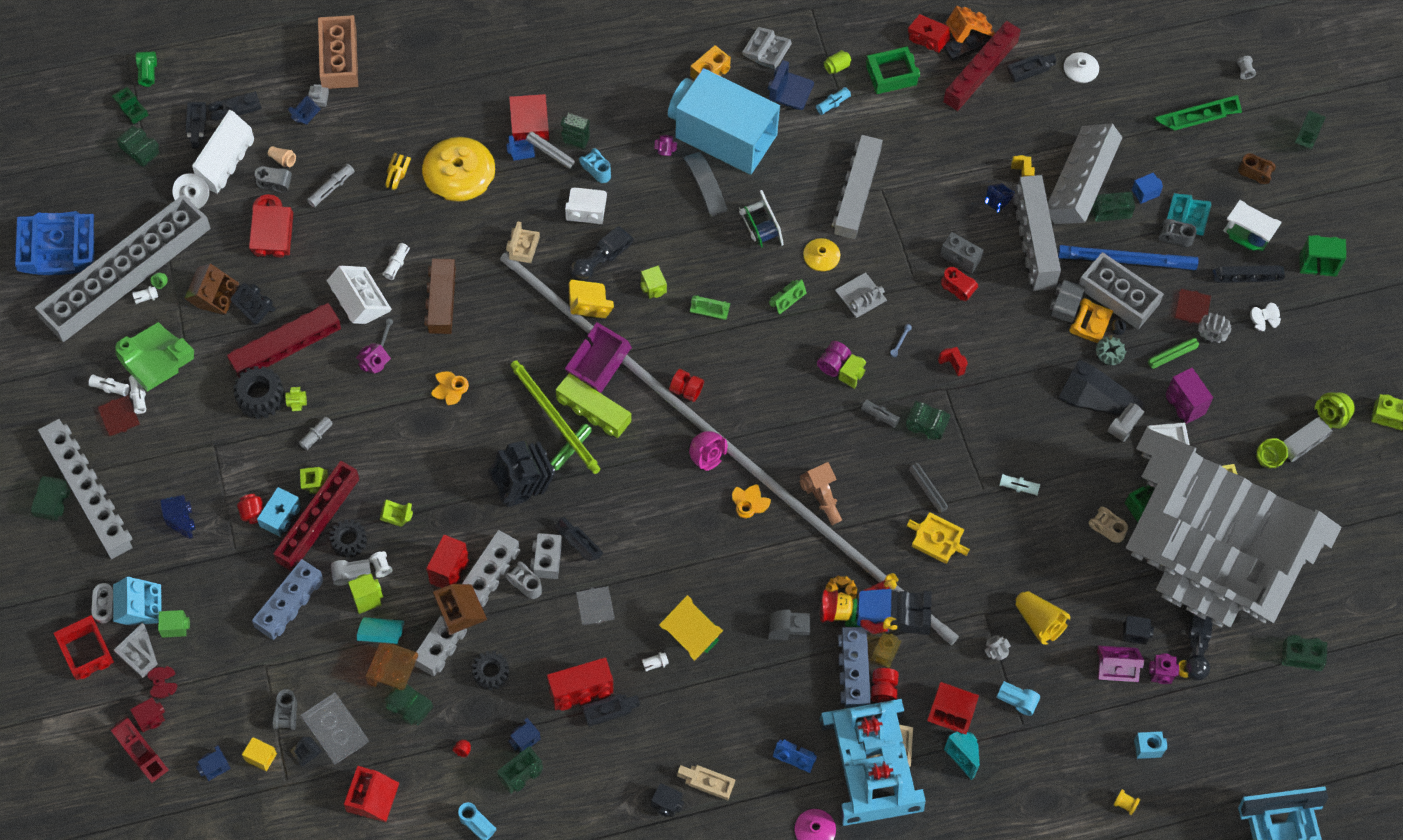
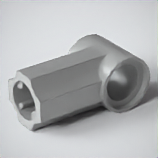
M1130 402L1121 416L1116 418L1110 425L1108 432L1124 442L1131 434L1134 425L1144 414V411L1138 405Z
M369 559L354 562L338 560L330 565L333 584L338 586L348 584L349 581L356 579L359 575L371 574Z

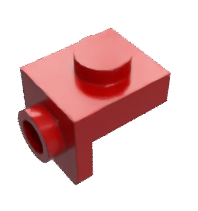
M958 347L946 348L941 351L938 359L939 364L950 361L957 376L965 374L966 366L968 365L964 355H961Z

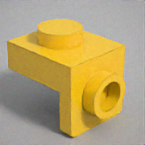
M1023 155L1013 156L1011 169H1021L1022 177L1034 176L1035 169L1031 167V157Z

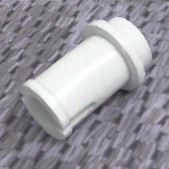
M149 286L148 289L133 292L135 303L138 304L150 299L154 301L158 294L155 286Z
M659 652V655L642 659L646 672L661 666L664 668L665 665L669 664L666 653L661 654V652Z

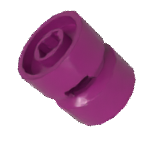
M831 341L825 353L817 361V365L825 374L836 377L840 373L842 365L851 356V351L841 342Z

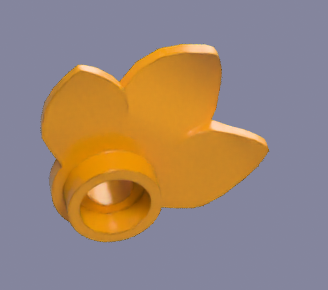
M440 372L435 375L440 384L432 391L431 395L437 399H446L447 405H454L459 402L461 395L468 390L469 384L467 379L462 376H455L452 372ZM458 384H461V385H462V387H460V388H457L456 386H457Z
M757 484L745 491L736 487L732 493V499L737 505L736 512L742 518H750L754 513H763L771 503V499L761 498V492ZM748 508L749 511L745 512L742 509Z

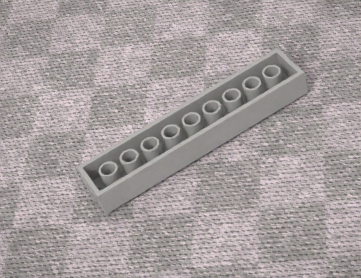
M184 195L180 196L37 305L35 309L39 318L62 342H65L210 230L207 217Z

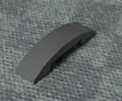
M697 152L683 157L689 173H692L701 192L703 203L709 216L712 217L727 212L719 185L703 155Z

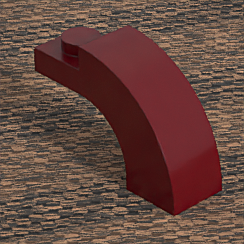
M127 716L110 728V731L119 741L120 745L151 783L169 771Z

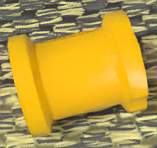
M1122 789L1113 805L1115 807L1120 806L1132 815L1140 799L1127 795Z

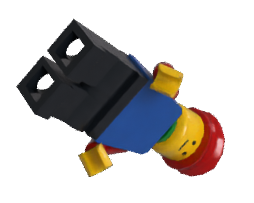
M894 573L888 574L884 581L859 592L858 602L857 598L852 600L850 595L838 594L837 590L827 591L824 589L820 607V620L822 623L826 620L830 622L846 620V627H862L872 634L889 631L895 632L896 630L898 632L929 635L931 628L932 591L909 593L891 590L896 588V582H898V578Z

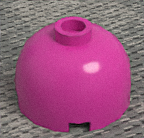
M704 431L692 439L689 454L691 460L698 467L706 471L715 468L722 461L719 459L722 453L725 455L727 452V440L712 431Z

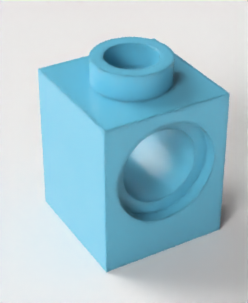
M1162 732L1138 733L1134 739L1137 759L1159 758L1167 750L1166 738H1163ZM1147 742L1154 743L1156 748L1149 747Z

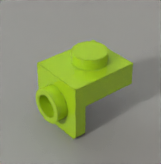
M385 500L380 520L402 527L412 518V504L401 505Z

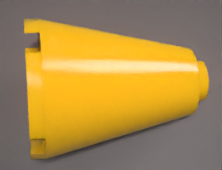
M1029 591L1021 592L1016 597L1015 605L1042 644H1048L1046 641L1049 639L1053 642L1067 628L1068 625L1065 622L1067 618L1070 620V615L1066 611Z

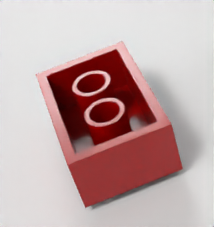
M606 657L547 675L548 689L555 711L559 709L561 711L568 710L572 705L588 704L592 699H605L613 694V678Z

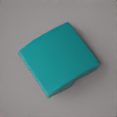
M1174 193L1167 219L1192 224L1196 228V235H1204L1211 202L1193 200L1192 195Z
M364 617L357 632V641L397 644L402 634L404 621Z

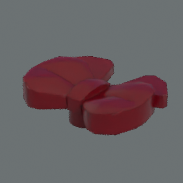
M166 666L165 668L158 667L149 671L147 676L154 685L150 695L154 699H163L168 697L169 694L173 695L176 692L178 686L176 683L165 682V679L175 675L173 668Z

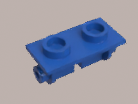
M785 739L783 741L779 740L773 757L810 773L817 755L802 747L799 751H796L797 745Z

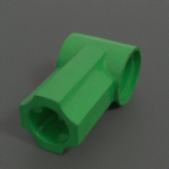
M155 51L136 52L138 83L144 87H150L152 84H155L156 53Z

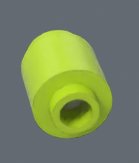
M841 50L828 57L824 61V67L829 74H836L850 66L851 57L847 52Z

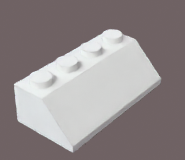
M229 110L193 164L194 173L206 181L210 191L218 194L220 189L225 187L227 178L230 174L234 173L237 163L243 159L248 146L252 145L254 136L251 127L233 111Z

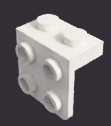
M571 188L569 202L566 203L565 208L566 220L603 224L607 193L601 190Z

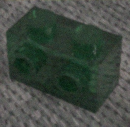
M529 746L497 771L498 779L510 794L514 791L518 792L524 788L525 783L529 779H535L542 773V760Z

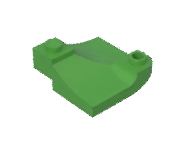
M159 322L132 338L126 336L118 341L115 346L119 361L147 392L176 375L178 368L194 359V349L183 338L179 339L167 331Z

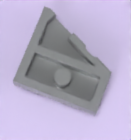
M143 623L114 649V652L142 678L158 664L147 629Z

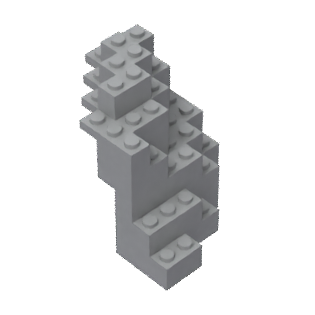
M1146 428L1136 449L1142 452L1141 456L1150 460L1142 478L1147 480V485L1155 488L1126 549L1132 552V557L1141 561L1145 558L1148 560V564L1164 572L1156 590L1162 593L1161 597L1170 601V603L1181 607L1183 604L1187 606V611L1204 620L1209 617L1212 619L1211 623L1221 628L1223 624L1231 628L1238 611L1241 610L1263 623H1266L1267 620L1274 623L1303 564L1306 561L1314 564L1321 548L1324 546L1332 548L1342 527L1318 510L1313 511L1276 496L1271 491L1251 483L1246 478L1226 470L1221 465L1204 459L1195 453L1197 448Z

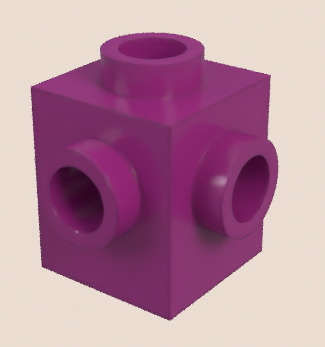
M371 343L362 348L360 354L356 357L360 362L358 364L364 372L374 374L380 372L391 359L383 347L376 343Z
M1166 653L1156 655L1149 664L1151 682L1171 684L1175 676L1179 674V664H1176V657Z

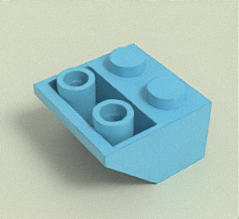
M125 577L113 584V622L130 626L141 625L142 623H159L161 584L131 577Z

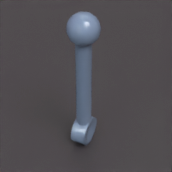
M910 324L904 326L905 330L895 349L890 352L891 357H897L900 345L907 332L912 329Z

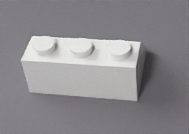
M338 266L327 280L331 290L335 293L340 305L344 308L352 323L366 324L392 310L366 267Z

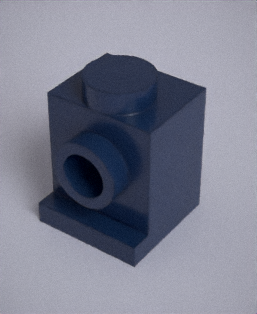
M528 718L524 720L525 725H520L512 731L511 739L508 740L511 748L514 751L518 750L521 754L541 739L540 732Z
M219 746L215 747V752H209L202 756L201 760L198 761L199 765L196 766L201 777L205 775L208 781L231 769Z

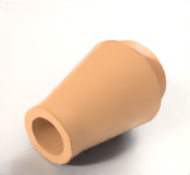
M274 146L268 150V156L272 157L283 167H291L296 161V155L292 150L276 148Z

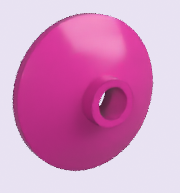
M819 809L807 810L798 817L795 823L797 840H834L835 822L825 811ZM817 824L820 829L814 830L812 826Z

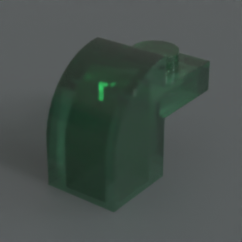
M1309 110L1295 140V144L1312 150L1326 117Z

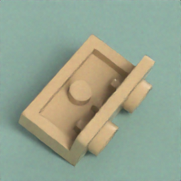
M517 222L516 228H512L511 241L508 240L506 250L509 252V260L531 263L540 238V232L523 230L521 222Z

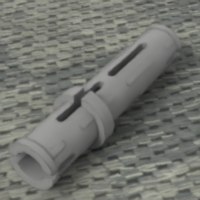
M346 163L344 167L337 173H333L326 183L307 198L308 203L315 208L338 186H342L344 181L355 172L354 169Z

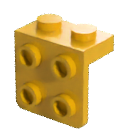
M577 280L569 282L570 314L606 318L614 308L613 301L606 300L605 286L603 284Z

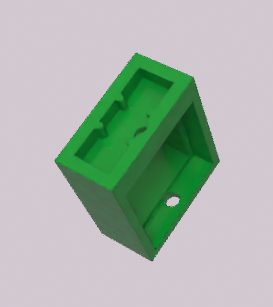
M908 46L867 56L866 68L876 94L917 85L920 71L918 67H915L914 55L910 53ZM905 60L909 74L883 79L878 65Z

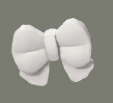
M1274 303L1267 304L1265 309L1261 310L1254 307L1250 311V318L1255 324L1254 328L1258 331L1265 330V320L1267 319L1273 328H1276L1280 323L1279 309Z

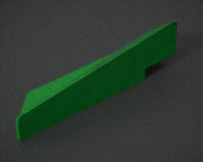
M1236 95L1154 117L1153 119L1175 131L1227 117L1226 114L1242 113L1239 97Z

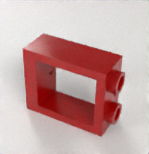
M92 615L54 632L76 680L85 679L91 673L97 670H104L114 663ZM94 631L104 655L76 668L66 644Z

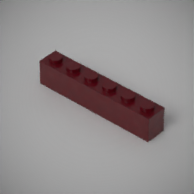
M1006 21L946 89L943 102L958 111L1018 43L1021 29Z
M329 303L320 305L314 311L303 314L292 322L283 324L275 331L267 332L263 337L250 341L242 348L234 349L227 355L229 363L238 378H240L239 374L241 372L246 373L248 368L250 370L254 369V366H258L259 369L262 366L267 368L340 330V321Z
M342 461L338 463L273 553L276 563L292 571L301 559L304 558L359 481L357 469Z

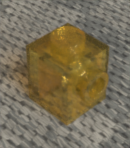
M883 633L871 660L890 668L900 648L901 641L893 634Z

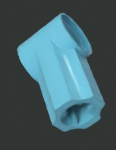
M1004 681L996 698L1015 706L1020 713L1032 716L1040 700V695L1033 690H1022Z
M467 802L459 807L460 822L466 825L478 838L488 840L494 834L496 828L476 809L474 804ZM466 810H471L474 813L470 818H465L462 814Z

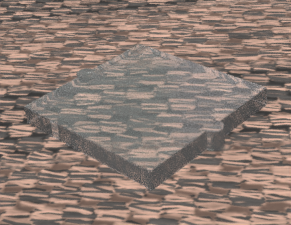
M592 587L590 590L576 592L582 625L600 624L604 621L615 620L609 587L596 589Z

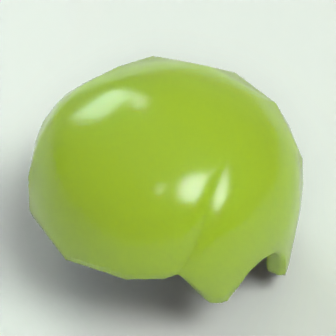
M1277 438L1265 440L1256 451L1258 462L1261 466L1268 469L1281 466L1288 458L1287 446Z

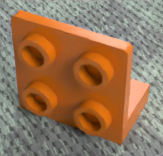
M956 6L946 21V25L949 26L952 35L960 43H963L965 38L968 37L971 29L992 37L995 34L992 25L988 23L984 14L980 12L974 13L967 7L961 8Z

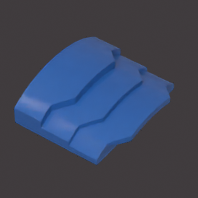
M77 211L66 213H37L34 216L17 217L15 262L17 271L37 275H65L82 272L94 263V214H80Z

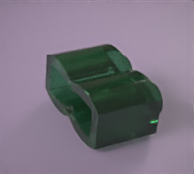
M571 113L564 116L561 121L563 142L585 149L590 138V121Z
M133 125L116 139L118 146L142 167L160 154L158 143L153 138L146 137V133L141 128H136Z
M915 401L906 420V427L914 433L926 434L929 439L941 440L951 415L922 402Z
M42 476L31 508V513L34 517L57 521L59 516H62L64 512L63 502L70 493V487H68L66 480Z
M401 680L385 698L387 709L394 714L398 712L403 715L402 719L409 725L414 723L419 726L433 708V704L429 699Z

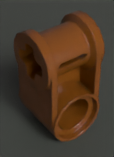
M1251 153L1244 155L1238 166V171L1241 175L1256 180L1261 184H1269L1271 181L1270 176L1276 169V165L1272 161L1265 160Z

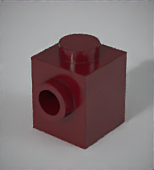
M153 697L130 709L143 733L149 729L159 727L165 721L162 715L165 713V710L160 701L155 703Z

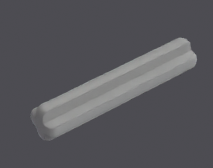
M530 132L527 135V141L570 169L573 166L574 159L534 132Z

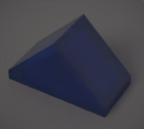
M1003 183L991 185L987 190L985 203L999 213L1013 198V194L1016 193Z

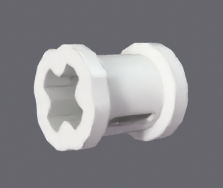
M384 551L374 553L369 558L375 567L376 577L387 576L393 571L392 567L387 563V555Z

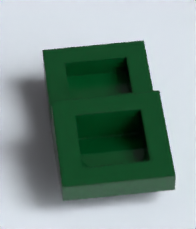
M128 87L112 95L116 104L132 124L149 116L147 110L138 102L136 96Z

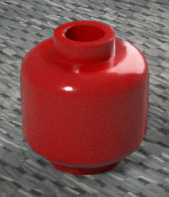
M249 494L240 498L237 509L241 520L249 521L250 524L258 522L257 518L264 509L261 497Z

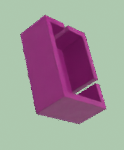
M596 322L588 334V338L593 344L592 347L589 341L585 339L565 370L568 374H572L601 393L632 347L628 340Z

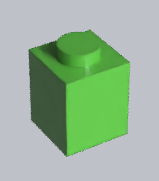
M183 610L159 612L158 631L162 638L186 636V629L190 628L189 617H186Z

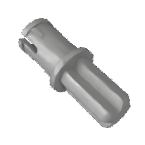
M324 417L314 428L311 427L308 434L298 442L300 446L307 451L318 439H322V435L332 426V421L328 417Z

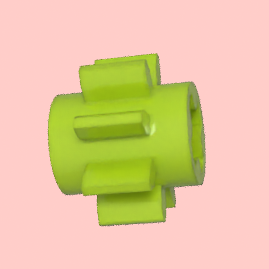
M291 387L290 392H286V406L291 407L292 411H302V406L307 405L306 391H301L300 387Z

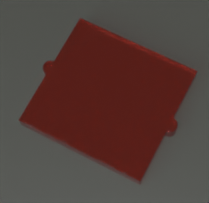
M1181 289L1175 318L1199 324L1203 316L1208 315L1211 296L1198 293V291L1193 292Z
M128 395L117 400H111L110 403L98 407L109 436L122 431L126 432L127 429L140 425Z

